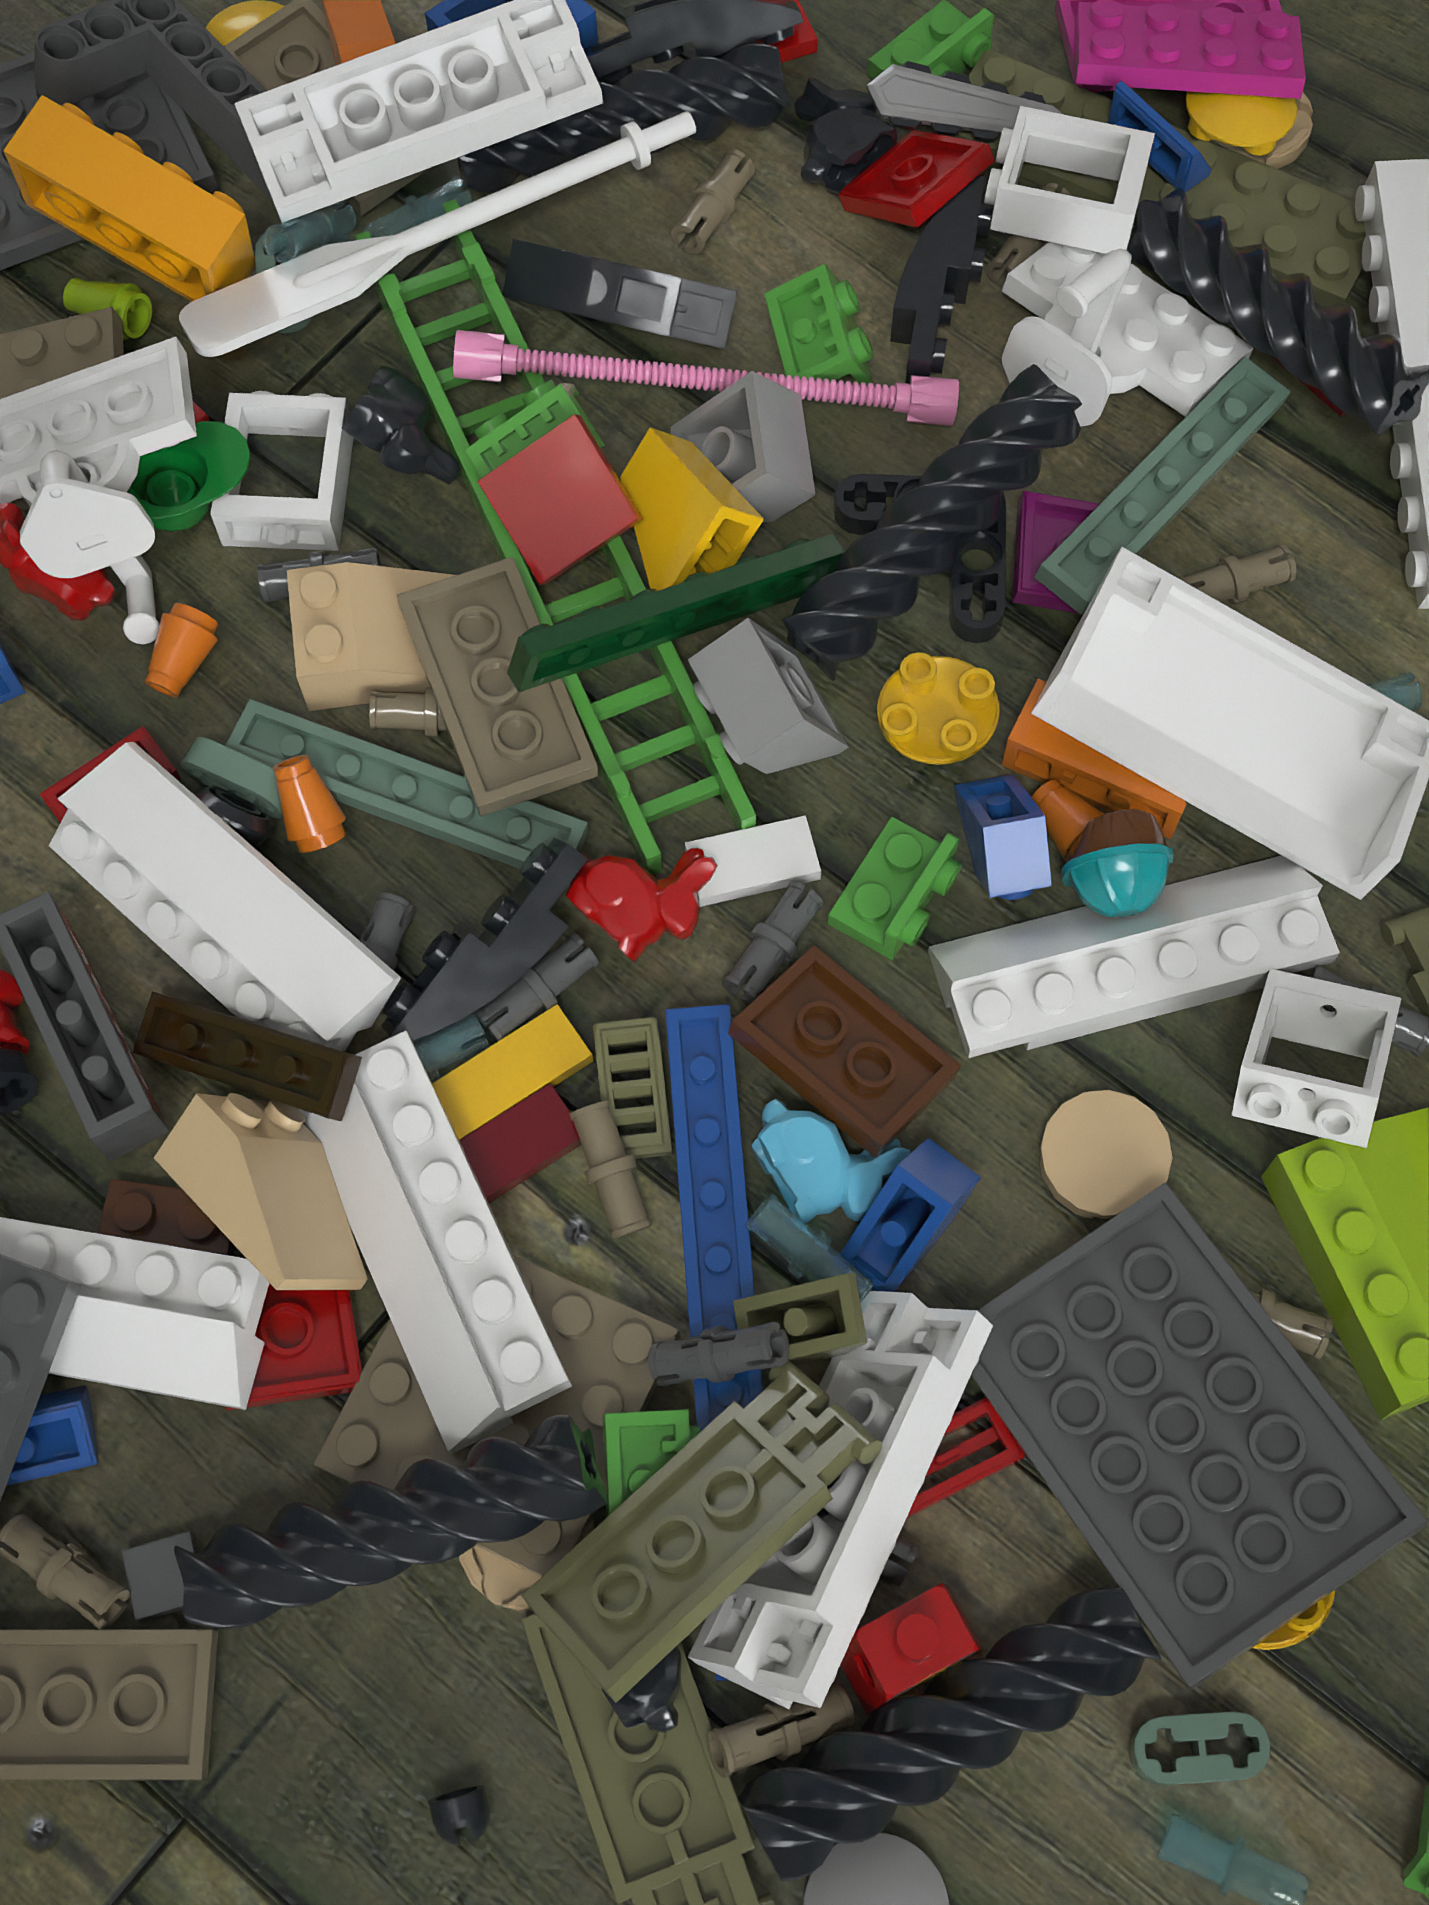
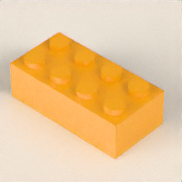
M41 95L3 150L26 205L191 302L248 278L256 266L246 216L242 207L234 199L219 191H215L212 195L198 187L183 169L171 162H164L161 165L144 155L140 146L126 135L119 132H114L113 135L106 133L96 127L91 118L73 104L64 103L61 106Z

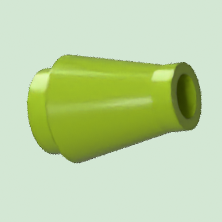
M75 277L67 283L64 289V306L67 310L79 315L113 307L122 319L123 340L140 337L145 333L152 317L151 301L135 284L88 281Z

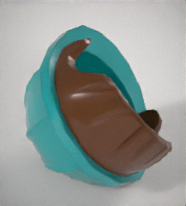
M1136 809L1110 812L1088 822L1075 853L1073 850L1067 852V863L1062 867L1061 880L1065 886L1073 887L1082 902L1092 911L1107 917L1122 918L1133 916L1136 913H1142L1159 899L1165 888L1169 864L1173 862V848L1167 846L1161 827L1152 814Z

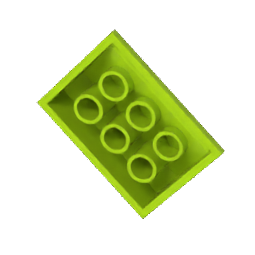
M1429 1107L1374 1121L1367 1148L1321 1137L1277 1154L1261 1176L1329 1317L1333 1318V1325L1380 1420L1429 1401Z

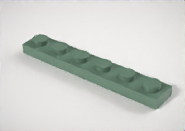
M1244 357L1041 564L1034 578L1082 615L1086 611L1120 548L1124 547L1139 556L1283 405L1291 391L1247 357Z
M249 699L225 745L272 768L284 760L306 754L337 802L521 869L526 858L539 844L544 843L548 846L555 837L568 843L580 853L589 834L588 822L528 800L480 817L465 777Z

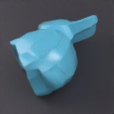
M774 1099L765 1105L762 1112L764 1128L751 1145L765 1174L771 1175L779 1192L788 1204L787 1215L794 1226L799 1227L812 1220L816 1215L830 1214L839 1207H842L848 1218L854 1221L862 1220L882 1190L883 1180L889 1178L897 1165L910 1154V1150L901 1147L900 1141L897 1138L877 1158L866 1150L858 1155L849 1154L834 1123L811 1111H790L787 1105L778 1099Z

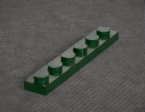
M834 534L811 541L799 539L781 551L762 557L750 555L741 559L732 567L711 574L704 571L698 572L680 584L659 591L656 589L643 590L629 601L607 608L602 606L591 607L583 611L576 618L552 626L549 624L536 625L518 637L507 674L517 691L522 692L799 598L814 582L823 576L834 573L836 564L845 551Z

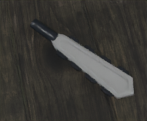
M910 61L905 62L902 66L892 64L867 84V90L880 117L889 119L893 127L915 130L921 124L931 125L934 132L938 134L955 136L961 130L971 131L975 139L994 142L1001 136L1003 128L1014 129L1020 106L1062 114L1054 106L1046 104L1042 95L1025 91L1018 97L1009 94L1004 85L987 82L981 87L971 84L968 76L949 71L942 77L933 75L929 66Z

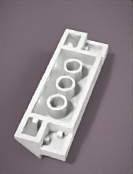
M513 0L234 104L283 223L603 103L601 87L581 46L579 29L566 1Z
M127 742L58 798L68 810L49 847L237 1018L344 1052L356 1032L372 1027L401 977L226 822L214 814L200 799L135 742Z
M1284 856L1166 885L1159 899L1150 908L1133 916L1122 918L1107 917L1092 911L1088 906L929 946L928 948L945 1006L952 1009L967 1058L1024 1044L1026 1050L1262 989L1265 987L1270 968L1294 973L1314 968L1316 965L1321 966L1333 963L1340 954L1317 896L1323 885L1300 865Z
M404 1031L355 1054L362 1057L342 1122L301 1109L299 1110L305 1116L307 1128L322 1142L349 1225L446 1448L450 1454H453L514 1424L511 1416L572 1387L446 1110L432 1085L408 1032Z
M0 1217V1254L82 1284L49 1374L246 1410L265 1343L255 1336V1332L269 1286V1282L248 1259Z
M864 1291L860 1303L868 1343L845 1355L832 1357L819 1387L829 1395L830 1400L827 1408L833 1404L842 1406L882 1442V1449L879 1455L868 1464H862L856 1459L827 1486L833 1499L706 1618L688 1658L696 1664L787 1709H790L793 1702L821 1708L993 1327L977 1310L928 1308L913 1293Z

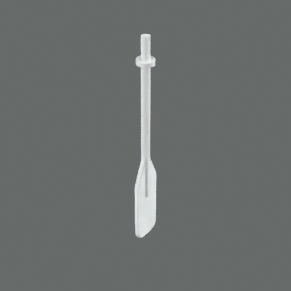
M686 111L643 130L634 121L621 126L622 139L396 235L324 245L190 302L179 314V321L183 331L199 355L205 357L223 355L358 297L408 255L631 161L637 170L643 169L651 164L650 152L696 133L694 120L691 114Z

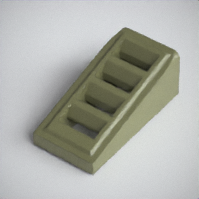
M648 1017L593 1025L601 1101L608 1100L610 1102V1110L616 1126L656 1122L657 1132L620 1136L626 1155L633 1154L635 1159L672 1155L657 1018ZM648 1048V1051L618 1055H610L609 1051ZM650 1070L651 1078L612 1082V1074ZM653 1096L654 1105L615 1109V1100Z

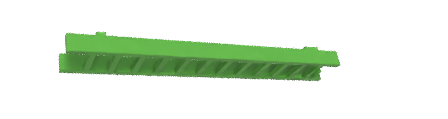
M456 199L443 203L444 214L459 208ZM471 229L450 237L461 260L402 282H398L395 273L389 274L387 272L372 285L416 381L426 397L430 411L450 454L459 463V473L500 561L513 557L539 623L552 626L556 622L582 613L591 607L603 605L623 596L626 601H629L639 592L646 590L619 535L600 548L615 578L544 605L531 578V575L534 574L521 556L517 546L477 482L481 479V476L464 451L469 447L465 436L473 434L481 425L499 414L504 413L507 419L526 408L522 398L539 385L545 383L542 375L539 374V371L533 374L531 370L529 373H525L522 369V372H517L516 374L525 392L457 418L444 391L473 380L454 378L453 366L435 372L423 348L424 346L454 336L457 330L467 331L492 322L496 333L504 334V344L518 345V349L522 348L524 352L526 349H529L495 281V275L479 242H476ZM369 231L355 235L356 240L372 238ZM471 279L482 302L481 304L422 326L413 327L404 305L405 302ZM672 641L649 648L662 676L599 701L590 703L576 673L562 678L597 763L600 776L642 866L652 875L662 872L661 852L647 823L720 794L737 831L756 827V813L725 752L719 734L716 733L702 703L694 691L693 684ZM672 694L686 726L614 754L599 722ZM696 744L711 776L638 805L624 772Z

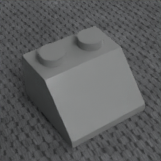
M753 371L670 427L671 435L694 443L764 518L762 523L774 522L816 495L801 395Z
M750 618L745 619L688 659L698 678V681L693 683L694 691L703 706L711 714L716 713L725 729L719 735L720 740L728 754L737 764L741 765L745 762L759 771L769 774L834 756L849 748L796 650Z

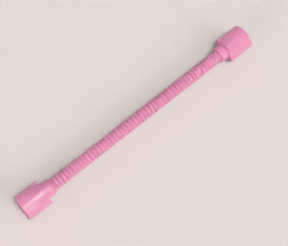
M464 330L456 331L453 377L480 381L501 382L502 374L516 375L517 372H522L523 369L525 373H529L531 370L533 374L539 371V374L542 375L545 372L547 375H552L553 372L555 376H559L561 373L563 377L569 374V377L576 375L577 378H581L584 375L585 379H589L591 376L593 380L599 377V380L606 378L607 381H611L614 378L615 382L621 379L624 383L629 380V383H634L635 380L637 384H641L643 381L645 385L651 382V385L655 386L658 383L659 386H663L665 383L667 387H671L673 384L675 388H678L679 385H681V388H686L687 385L689 389H693L695 386L697 390L703 387L705 391L709 388L711 391H715L718 388V391L722 392L748 374L746 370H743L742 373H740V370L733 372L732 369H728L725 372L724 368L718 371L716 367H713L712 370H710V367H705L703 370L702 366H698L696 369L694 365L688 368V365L684 364L681 367L680 364H676L673 367L672 363H668L666 366L664 362L658 365V362L655 361L653 364L650 361H646L643 364L642 360L636 363L634 359L628 362V359L621 361L620 358H616L614 361L612 357L606 360L604 356L599 359L598 356L591 358L590 355H586L584 358L582 354L576 357L574 353L570 356L568 353H563L561 356L560 352H556L554 355L552 351L546 354L544 350L540 353L538 350H534L531 353L530 349H526L524 352L522 348L518 349V345L504 344V334ZM757 372V374L800 394L801 400H804L806 397L808 401L814 398L817 402L820 399L822 402H826L829 399L830 403H834L836 400L838 404H841L843 401L844 404L851 402L852 405H856L858 402L859 406H863L865 403L868 407L873 404L874 407L880 405L881 408H885L887 405L893 412L906 413V422L953 427L956 418L959 397L958 379L911 375L910 384L896 382L895 385H891L888 388L887 384L881 387L878 383L875 386L873 383H868L866 386L865 382H861L859 385L857 381L851 384V381L844 383L843 380H839L837 383L835 379L829 382L827 378L823 381L821 378H817L815 381L813 377H809L807 380L806 376H802L800 379L797 375L794 378L791 375H787L785 378L784 374H780L777 377L776 373L770 376L769 373L762 375V372Z

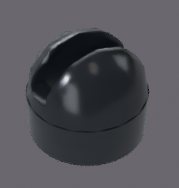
M484 1785L461 1788L439 1795L428 1801L432 1823L437 1834L445 1842L460 1846L459 1828L466 1826L469 1827L474 1842L479 1840L486 1832L490 1821V1812Z

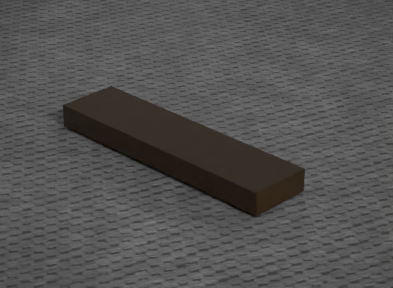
M153 991L132 1053L341 1122L362 1060L360 1056Z

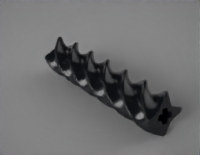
M748 44L732 50L721 59L710 56L694 57L673 66L668 72L657 69H643L628 74L614 85L598 82L602 91V104L457 157V163L464 190L467 187L478 192L493 193L508 187L520 174L530 178L622 139L621 126L632 121L643 130L688 111L694 120L696 133L687 136V138L696 141L715 139L729 127L732 121L748 128L758 129L766 127L778 118L783 107L791 110L783 80L779 49L776 46L767 44ZM671 144L659 148L655 151L650 152V154L659 153L668 148Z
M1178 187L1157 202L1142 200L1137 207V230L1126 250L1131 254L1134 261L1155 270L1167 285L1177 292L1195 299L1202 309L1217 321L1236 328L1240 335L1260 352L1278 358L1288 372L1313 387L1320 388L1332 404L1351 416L1365 420L1366 424L1377 436H1380L1396 422L1413 421L1417 418L1421 409L1422 394L1429 384V364L1416 367L1406 366L1398 337L1391 333L1371 336L1361 335L1358 329L1356 312L1353 306L1348 303H1336L1325 306L1317 305L1312 282L1308 275L1305 273H1294L1284 276L1274 275L1266 246L1263 244H1252L1243 247L1233 246L1229 239L1226 219L1221 215L1200 219L1192 218L1188 211L1187 196L1184 189Z
M1035 364L1019 373L1008 385L999 403L986 409L971 422L960 438L958 445L939 455L926 468L917 487L905 492L892 502L878 521L876 529L864 534L846 549L836 564L834 573L823 576L801 595L792 615L782 619L788 630L787 641L789 644L813 661L829 679L835 681L837 662L858 659L873 647L877 636L879 619L900 616L914 605L918 596L920 576L940 574L952 567L959 555L961 534L983 531L996 522L1000 513L1002 491L1023 489L1032 485L1037 480L1041 469L1043 449L1067 446L1078 438L1081 427L1075 410L1082 405L1079 398L1058 387Z
M555 1415L540 1423L525 1445L503 1437H489L480 1440L472 1447L459 1468L437 1459L425 1458L413 1463L393 1490L372 1481H355L343 1489L329 1511L322 1510L308 1503L295 1501L286 1504L279 1510L264 1533L242 1524L228 1523L222 1525L214 1533L201 1554H195L176 1545L174 1547V1554L184 1585V1617L188 1622L212 1627L215 1630L218 1628L229 1629L248 1626L266 1619L282 1607L294 1608L313 1605L329 1599L347 1586L373 1585L394 1578L413 1564L443 1563L461 1556L479 1542L498 1543L516 1539L531 1532L545 1520L556 1522L568 1521L589 1515L607 1504V1495L596 1463L593 1435L589 1428L581 1432L570 1415Z
M1106 1586V1588L1085 1590L1069 1597L1060 1604L1047 1619L1046 1623L1024 1625L1008 1632L994 1644L985 1658L960 1661L939 1673L923 1694L900 1696L880 1706L865 1722L861 1731L837 1732L821 1739L810 1748L798 1767L776 1768L758 1775L746 1785L738 1796V1800L781 1882L801 1879L812 1874L824 1863L835 1843H860L875 1837L886 1828L894 1816L898 1805L921 1806L939 1800L950 1790L961 1768L986 1769L1001 1764L1012 1754L1023 1731L1036 1733L1052 1732L1064 1727L1075 1716L1084 1694L1114 1696L1122 1693L1135 1682L1145 1658L1161 1660V1657L1141 1626L1132 1604L1122 1588H1109Z

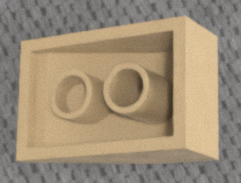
M351 562L287 570L296 678L308 710L315 711L368 704L371 691L425 694L426 688H430L399 608L397 594L455 575Z
M196 1093L155 1155L154 1159L276 1290H361L368 1278L322 1142L303 1124L306 1120L304 1114L298 1108L272 1099L270 1101L248 1099L236 1093H230L228 1096Z

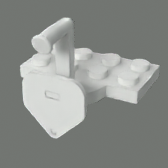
M1049 242L1009 272L1002 289L1003 293L1039 316L1026 317L1011 330L1002 354V365L1009 383L1032 364L1037 365L1058 387L1079 398L1082 405L1075 410V414L1080 427L1093 424L1101 416L1110 394L1124 393L1139 385L1186 417L1244 357L1249 359L1254 347L1237 337L1228 327L1218 324L1188 304L1183 297L1170 292L1143 274L1138 267L1131 264V254L1121 248L1105 254Z
M177 337L0 399V504L24 498L30 506V510L20 530V543L43 572L58 578H74L111 566L126 587L128 616L124 621L123 630L126 637L137 644L153 642L156 639L159 623L156 619L152 573L141 556L153 545L155 530L152 520L137 498L127 493L137 476L140 456L164 447L174 446L179 442L197 436L187 353Z

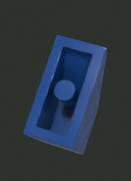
M1010 774L954 785L955 798L974 872L990 898L999 897L1001 899L1014 900L1029 896L1034 889L1052 886L1046 818L1016 776Z
M927 1138L897 1165L836 1259V1262L850 1273H855V1276L873 1291L897 1292L949 1227L982 1177Z

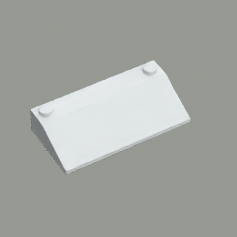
M1121 547L1053 668L1031 713L1360 900L1400 862L1429 779V720L1124 547Z

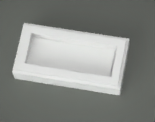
M806 815L685 842V852L691 848L702 849L704 855L713 857L718 865L711 880L697 892L700 907L785 888L791 881L807 883L821 880V868Z

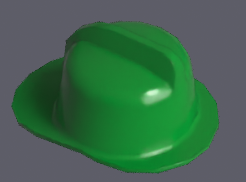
M202 421L195 423L196 437L140 456L137 476L127 493L137 498L152 520L154 528L171 532L187 530L203 519L208 513L212 501L222 497L239 484L247 473L251 455L247 440L236 428L222 422Z

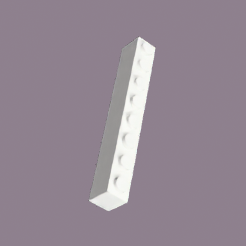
M1429 159L1375 161L1365 185L1358 187L1355 197L1356 219L1364 221L1366 232L1362 246V265L1364 271H1371L1373 283L1369 296V316L1372 322H1378L1380 334L1391 333L1398 337L1406 366L1428 365ZM1429 384L1422 394L1421 409L1417 418L1413 421L1396 422L1393 425L1395 443L1390 456L1392 477L1400 479L1402 497L1398 505V526L1402 533L1408 534L1410 549L1405 562V577L1407 585L1415 587L1418 609L1429 608Z

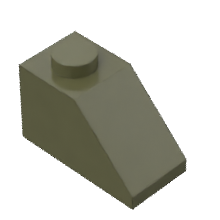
M855 1273L841 1274L733 1301L737 1329L749 1328L768 1322H778L780 1324L779 1330L786 1332L789 1342L788 1360L794 1365L845 1355L868 1343Z

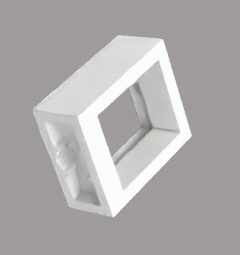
M1020 106L1014 129L1003 128L996 163L1004 164L1003 169L992 168L987 184L984 203L994 205L990 229L1105 254L1120 248L1127 250L1155 133ZM1023 162L1119 181L1114 204L1017 185Z
M255 391L250 394L229 393L224 424L236 428L246 440L248 434L326 437L318 499L239 495L240 481L235 488L212 501L210 515L222 546L339 551L354 440L353 436L341 429L350 415L346 398L333 397L322 393H315L309 396L276 395L267 391Z
M1270 968L1242 1061L1232 1116L1367 1148L1401 998ZM1331 1005L1336 1010L1329 1012L1323 1009L1322 1006ZM1275 1037L1369 1059L1363 1088L1264 1065L1271 1038Z

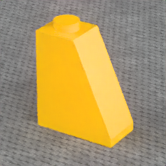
M651 427L620 476L622 485L643 518L642 521L634 525V530L650 589L659 591L680 584L695 573L704 571L711 574L734 566L764 520L693 442Z

